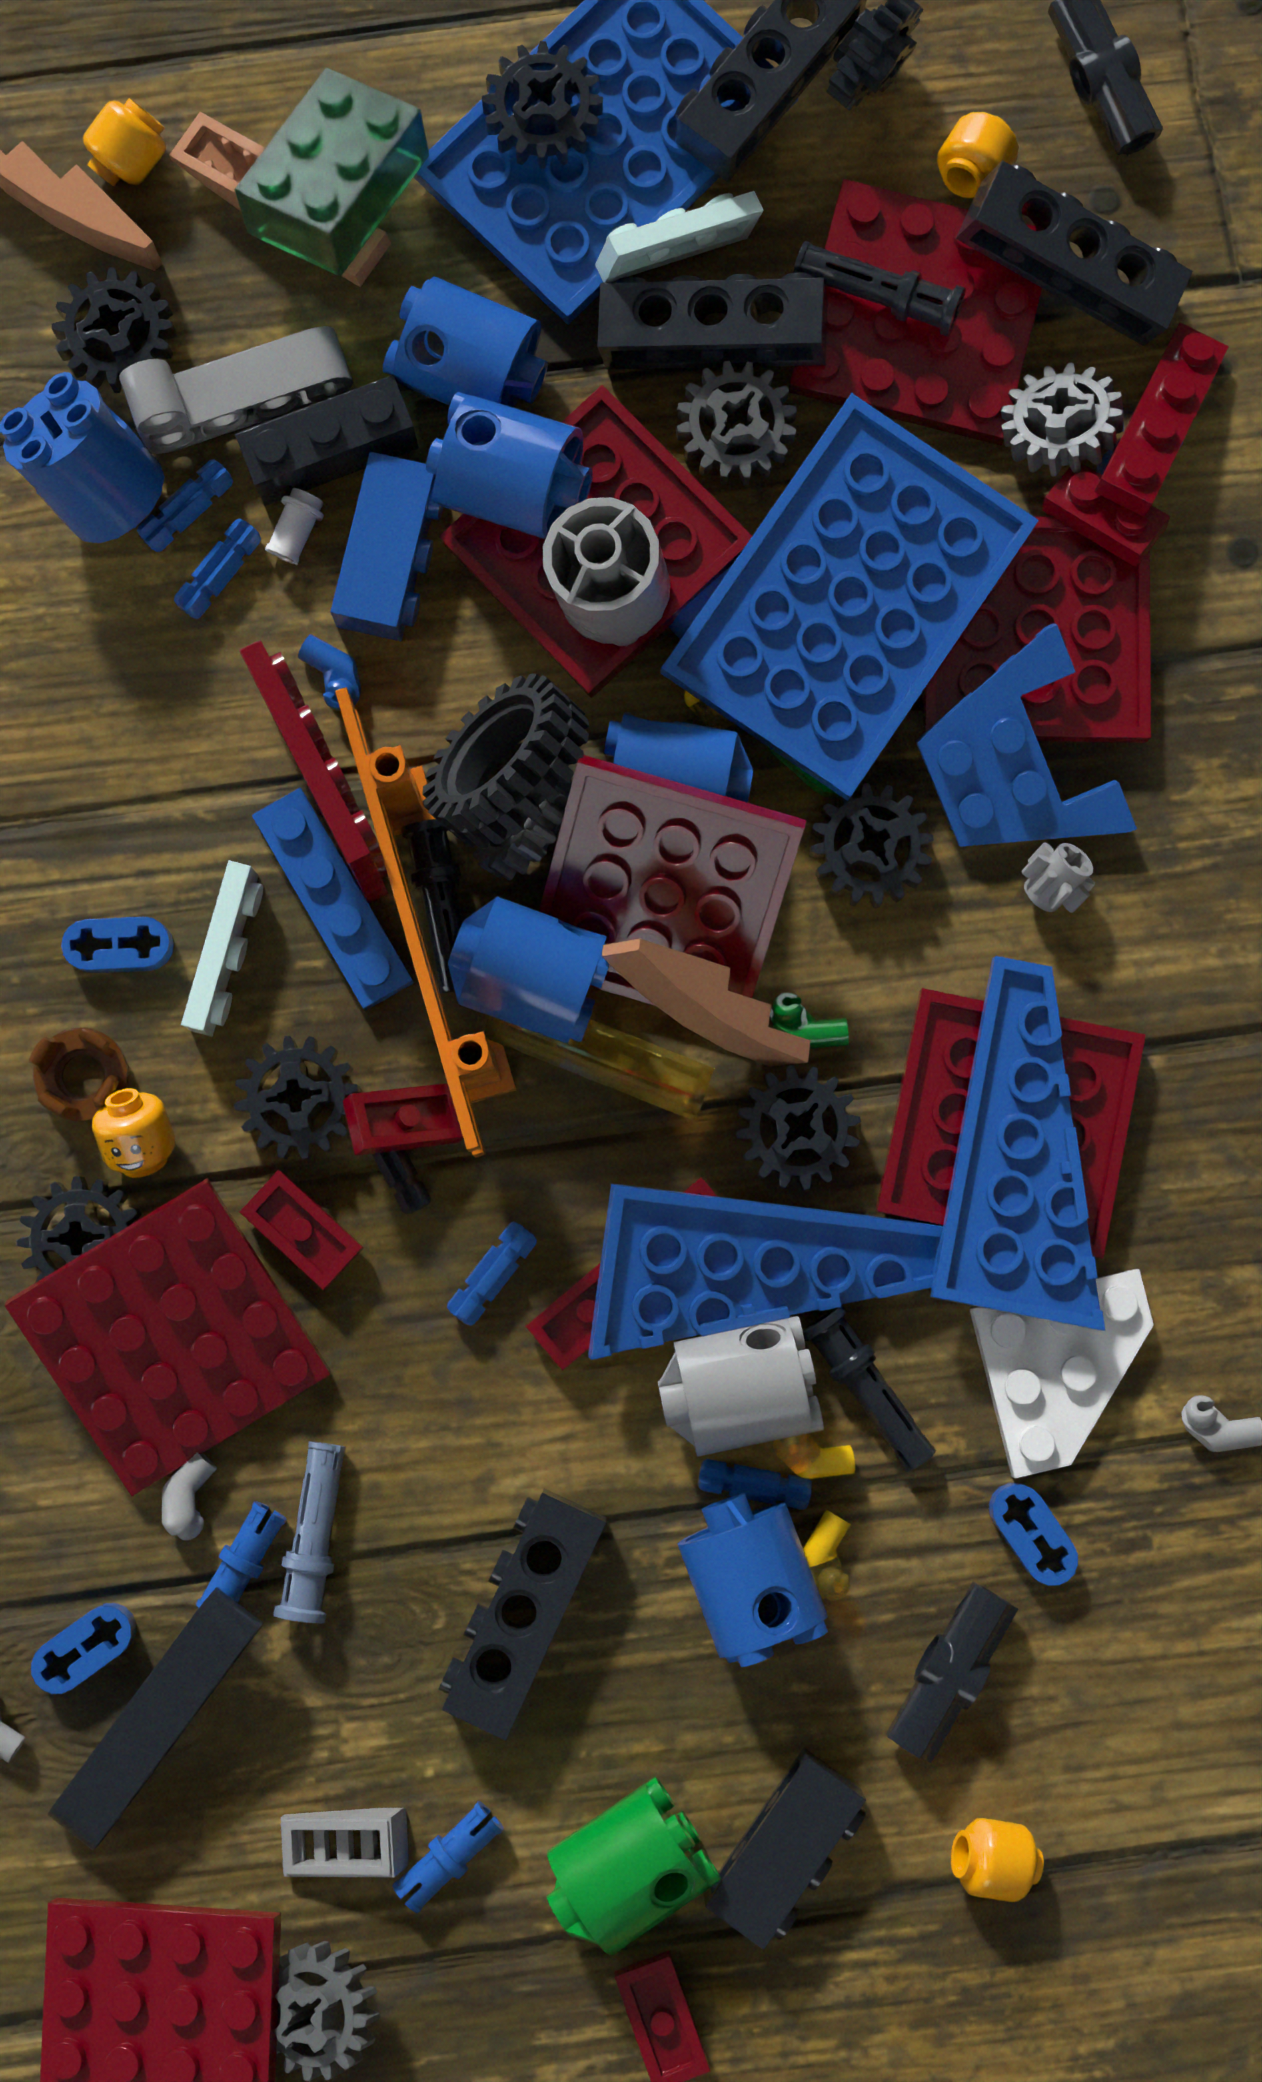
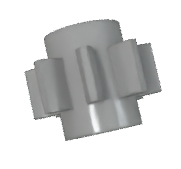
M1043 843L1028 859L1029 863L1022 870V874L1028 877L1024 884L1027 896L1036 906L1048 912H1055L1063 904L1069 912L1073 913L1090 896L1089 891L1095 885V882L1089 878L1093 873L1090 859L1082 850L1069 843H1062L1055 851L1049 844Z

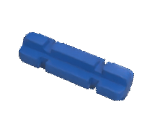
M215 459L209 460L196 472L199 477L195 481L189 478L158 507L160 514L156 517L151 514L138 526L137 532L152 550L156 552L162 551L174 540L171 535L176 530L179 533L184 531L213 504L210 501L213 495L220 497L232 486L233 479L222 464Z
M240 518L236 519L224 533L227 537L224 543L218 541L191 574L194 577L192 583L185 582L174 596L176 605L190 617L198 619L212 604L209 601L211 595L216 597L243 565L242 556L244 554L250 556L261 542L259 532L248 522Z
M513 1221L508 1224L498 1237L502 1241L499 1247L491 1246L465 1280L468 1284L465 1291L459 1288L448 1302V1310L463 1323L470 1326L476 1323L486 1310L482 1306L485 1300L493 1301L519 1267L516 1263L519 1256L525 1259L536 1245V1237L519 1223Z
M711 1459L703 1460L701 1464L698 1486L702 1491L721 1494L722 1490L729 1491L730 1496L745 1493L746 1498L749 1500L775 1504L776 1500L783 1501V1503L785 1502L787 1507L802 1510L806 1509L810 1502L812 1482L809 1479L788 1474L787 1478H783L780 1472L734 1464V1468L726 1467V1462Z

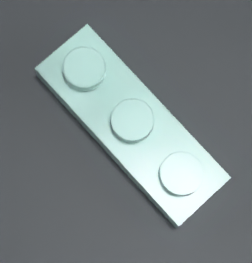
M755 191L736 197L726 193L713 198L704 207L685 212L683 208L674 209L662 215L656 222L637 227L634 223L625 224L607 236L595 266L603 283H610L620 278L747 239L764 210Z
M228 861L181 1023L183 1027L190 1031L212 1037L216 1024L223 1026L228 1017L232 993L225 991L231 970L239 971L242 967L248 940L241 937L247 916L255 917L263 894V885L257 883L259 875L249 865Z

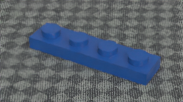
M301 787L252 815L253 819L363 1009L366 1011L412 985L414 982Z

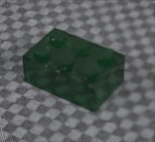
M326 67L234 189L248 234L341 277L429 156L421 109Z

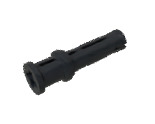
M807 241L800 248L793 273H806L814 278H824L825 286L892 308L891 314L895 315L897 320L904 322L909 317L938 327L940 334L947 337L950 336L955 326L966 292V288L958 285L952 290L923 280L921 273L914 270L911 272L905 271L902 276L864 263L858 259L814 246Z
M431 819L403 826L401 833L403 838L409 840L415 870L410 875L411 884L415 885L416 890L422 891L429 935L440 982V994L455 992L448 961L451 955L450 950L452 952L462 925L454 883L459 881L458 876L461 875L459 865L453 864L447 835L449 830L438 820Z
M843 1305L833 1308L803 1330L804 1340H812L831 1367L828 1373L831 1379L837 1381L838 1384L845 1383L883 1439L886 1440L894 1451L904 1470L909 1472L911 1469L913 1470L926 1462L937 1450L931 1445L926 1436L923 1435L905 1406L880 1374V1371L873 1363L876 1360L875 1350L870 1344L863 1345L844 1318L847 1313Z

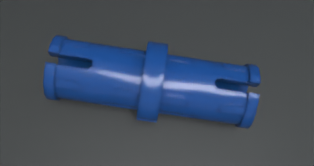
M258 1501L253 1502L252 1509L232 1545H225L220 1552L219 1558L222 1562L203 1595L197 1600L196 1606L198 1608L216 1587L220 1588L236 1602H239L251 1578H258L264 1565L260 1562L281 1526L285 1524L287 1520L285 1516L274 1510L263 1530H259L258 1526L269 1506Z
M478 1801L474 1808L444 1838L437 1835L428 1844L430 1851L399 1880L393 1883V1889L400 1899L417 1883L422 1884L405 1903L413 1912L419 1913L422 1907L452 1877L460 1879L468 1871L467 1863L497 1834L504 1831V1827L496 1816L478 1832L474 1830L491 1812L482 1802Z

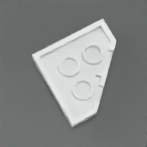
M1139 1269L1096 1278L1100 1310L1103 1311L1105 1331L983 1307L970 1308L1011 1477L1019 1478L1069 1466L1074 1461L1154 1325Z

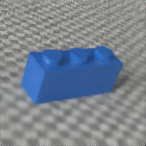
M375 452L369 453L330 611L336 627L400 642L402 641L405 625L414 627L420 606V594L414 593L418 572L427 573L433 551V540L426 539L431 519L439 521L444 508L432 501L436 475L426 471V464Z

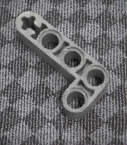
M328 326L307 329L173 374L165 360L148 359L130 365L119 375L136 430L148 450L156 454L176 451L322 402L344 393L353 385V379L337 333L333 327Z

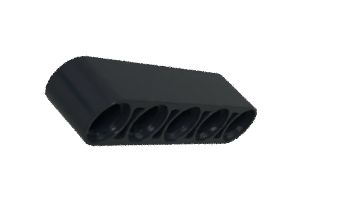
M216 1587L178 1635L47 1815L94 1851L126 1811L252 1641L264 1622L220 1588Z

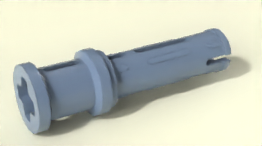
M309 1441L292 1551H286V1556L282 1558L281 1565L286 1569L281 1604L274 1607L273 1616L298 1622L325 1623L326 1613L321 1608L326 1577L328 1574L333 1573L334 1570L332 1557L328 1556L329 1540L346 1446Z

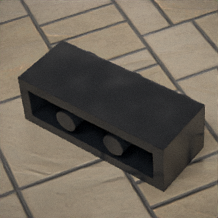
M394 375L235 434L264 506L282 500L283 496H290L293 488L307 491L365 469L370 452L397 457L419 448L413 423Z
M803 1748L718 1871L721 1881L703 1893L705 1907L763 1950L773 1936L781 1940L798 1916L799 1909L794 1905L808 1886L810 1889L815 1890L828 1874L833 1860L828 1855L839 1839L842 1837L846 1841L850 1840L861 1826L867 1813L862 1808L866 1798L861 1788L810 1751Z

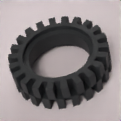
M529 674L527 679L519 676L513 679L511 687L506 683L497 687L494 700L488 695L478 702L480 711L475 715L468 711L463 716L461 721L465 726L460 732L451 730L445 739L450 743V746L447 749H438L433 758L439 765L428 769L425 778L430 783L423 786L422 795L426 797L423 801L424 807L428 810L429 814L469 847L474 848L476 845L479 848H488L491 841L495 845L504 842L508 831L515 836L524 830V818L528 816L534 822L543 813L539 805L545 799L551 803L555 801L560 795L555 789L558 782L568 783L574 774L568 766L577 763L583 757L584 751L579 747L588 742L589 734L585 731L589 727L588 719L584 716L585 713L544 675L540 677L538 674ZM525 739L508 764L486 782L501 759L515 745Z

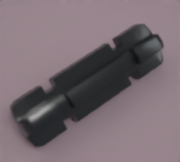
M406 1150L372 1154L389 1188L394 1187L397 1193L394 1197L403 1213L407 1215L413 1214L431 1202V1197L423 1182H417L415 1178L418 1172Z

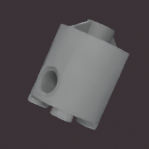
M608 497L589 498L568 507L552 523L543 544V568L567 622L582 636L603 644L613 643L617 646H628L634 643L638 637L645 635L662 618L670 598L671 580L660 543L650 520L634 505Z
M798 1316L673 1342L675 1353L663 1376L657 1381L667 1427L670 1426L694 1445L697 1457L824 1430L817 1396H813L812 1384H816L813 1363L809 1349H805L803 1331Z

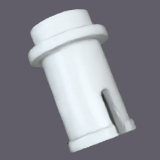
M293 488L290 496H283L281 500L285 507L265 550L286 562L297 565L299 556L315 521H322L324 514L320 512L323 505L322 500L303 490Z

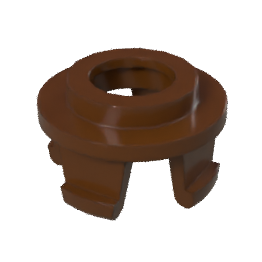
M86 1027L71 1028L54 1035L52 1038L45 1036L35 1046L29 1058V1062L34 1065L33 1082L39 1097L37 1101L50 1112L67 1120L79 1122L92 1120L98 1109L105 1106V1100L110 1094L127 1087L128 1065L123 1051L112 1038L94 1029ZM79 1055H89L96 1058L104 1070V1079L101 1087L95 1093L88 1096L72 1094L66 1088L63 1081V1072L66 1065L71 1059Z

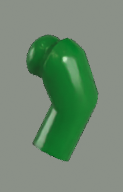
M790 992L781 993L773 1000L770 1009V1020L776 1030L811 1040L810 1049L849 1045L846 1018L816 1020L801 1005V998Z

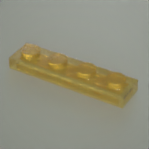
M492 1016L488 1017L483 1030L487 1039L694 1121L701 1108L714 1071L713 1067L591 1019L588 1022L582 1041L578 1042L570 1039L568 1044Z

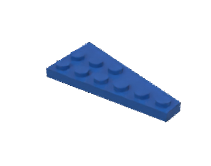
M995 956L992 958L930 1297L1105 1331L1103 1311L1100 1310L1096 1278H1098L1095 1256L1092 1257L1087 1223L1089 1214L1076 1127H1073L1069 1096H1071L1068 1074L1065 1073L1060 1039L1062 1031L1053 969L1051 966Z
M611 1184L588 1357L591 1360L611 1356V1353L639 1347L645 1349L664 1345V1342L696 1335L706 1336L790 1318V1315L813 1310L833 1309L841 1307L842 1304L875 1297L880 1299L932 1288L943 1225Z

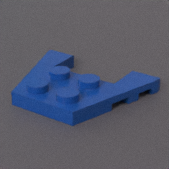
M1053 623L1044 627L1035 635L1036 638L1016 655H1012L997 669L996 673L973 693L970 692L915 740L955 840L960 847L1127 833L1137 829L1121 786L1116 780L1066 801H1061L1022 703V695L1076 672L1057 624Z

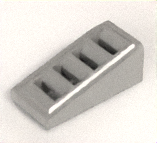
M370 1808L285 1814L281 1817L284 1877H395L408 1866L409 1853L405 1808ZM305 1830H313L315 1859L306 1860ZM329 1830H336L337 1858H330ZM353 1830H360L361 1856L354 1857ZM377 1830L380 1831V1849H381V1855H378V1834H377Z

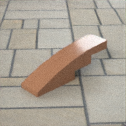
M199 112L169 154L175 164L221 198L301 252L359 287L363 285L391 245L385 231L342 208L337 196L294 173L286 159L202 112Z
M23 141L7 155L0 150V188L53 226L105 253L153 271L163 264L153 241L77 164L60 179Z
M641 938L603 945L602 957L642 996L682 1026L727 1051L769 1067L808 1063L811 1040L768 1027L771 1004L728 991L729 967Z

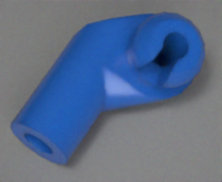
M310 634L299 650L298 659L323 672L326 691L323 694L325 703L331 709L341 711L335 690L347 687L355 706L361 694L356 661L350 655Z

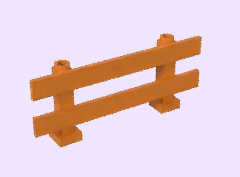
M347 687L335 690L466 1149L472 1152L475 1158L486 1155L472 1103L516 1091V1086L500 1034L487 1038L483 1031L464 1035L453 1040L395 839L396 835L402 834L401 828L403 826L435 819L428 813L423 804V801L426 799L422 795L423 786L428 784L422 766L410 769L401 745L382 747L371 753L361 718L357 709H354ZM480 1059V1060H479L477 1063H475V1064H472V1065H468V1064H467V1062Z

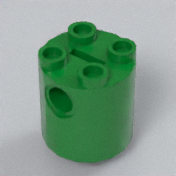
M653 1777L547 1851L550 1866L557 1879L554 1891L547 1895V1900L557 1920L570 1937L573 1938L575 1936L595 1943L611 1956L721 1881L717 1869L704 1850L701 1849L696 1853L693 1849L694 1846L702 1841L689 1818L683 1811L677 1815H672L669 1811L675 1807V1804L658 1777Z

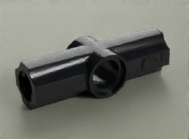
M1054 0L1051 2L1048 14L1070 57V76L1080 100L1087 105L1093 104L1117 155L1126 154L1128 156L1144 149L1149 143L1160 137L1163 126L1140 82L1142 75L1141 65L1133 43L1126 35H1117L1101 0Z
M973 1581L969 1589H967L964 1598L957 1606L944 1633L937 1634L923 1653L914 1673V1680L916 1682L886 1733L887 1737L911 1754L932 1763L961 1710H967L981 1692L991 1669V1664L988 1662L1019 1609Z

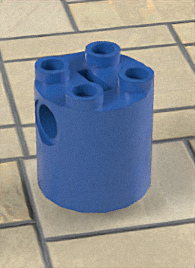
M435 276L430 280L427 279L421 289L414 286L409 288L402 302L399 315L400 319L405 320L406 323L400 340H394L386 353L383 362L384 373L394 375L398 384L449 406L457 392L477 396L513 408L518 399L530 404L534 402L542 387L548 368V361L535 356L541 334V321Z
M62 372L53 376L47 382L44 391L34 396L24 407H18L9 411L0 422V433L5 437L3 448L6 461L36 489L40 498L84 542L102 543L117 539L132 530L152 511L162 493L165 477L159 461L131 428L104 403L100 392L87 381L76 380L69 372Z
M457 392L454 395L448 411L449 426L443 440L436 438L433 441L427 456L426 471L436 475L432 501L439 504V506L546 539L552 523L568 507L586 500L590 492L593 471L592 468L581 465L584 441L581 428L461 392Z
M624 712L622 722L610 720L604 754L614 757V764L748 803L753 768L737 732L679 721H650L636 717L629 712Z
M496 897L463 921L454 943L448 966L458 1004L568 1044L570 1039L581 1042L595 1000L586 997L590 985L598 988L602 987L610 965L602 957L603 945H606L607 936L578 928L558 918Z
M741 1493L701 1509L708 1527L684 1538L677 1544L719 1658H726L728 1663L739 1661L741 1667H746L774 1655L772 1645L792 1638L795 1645L815 1640L828 1632L824 1622L828 1615L785 1502L751 1511L745 1493ZM765 1596L767 1609L764 1616L760 1619L758 1607L760 1601Z

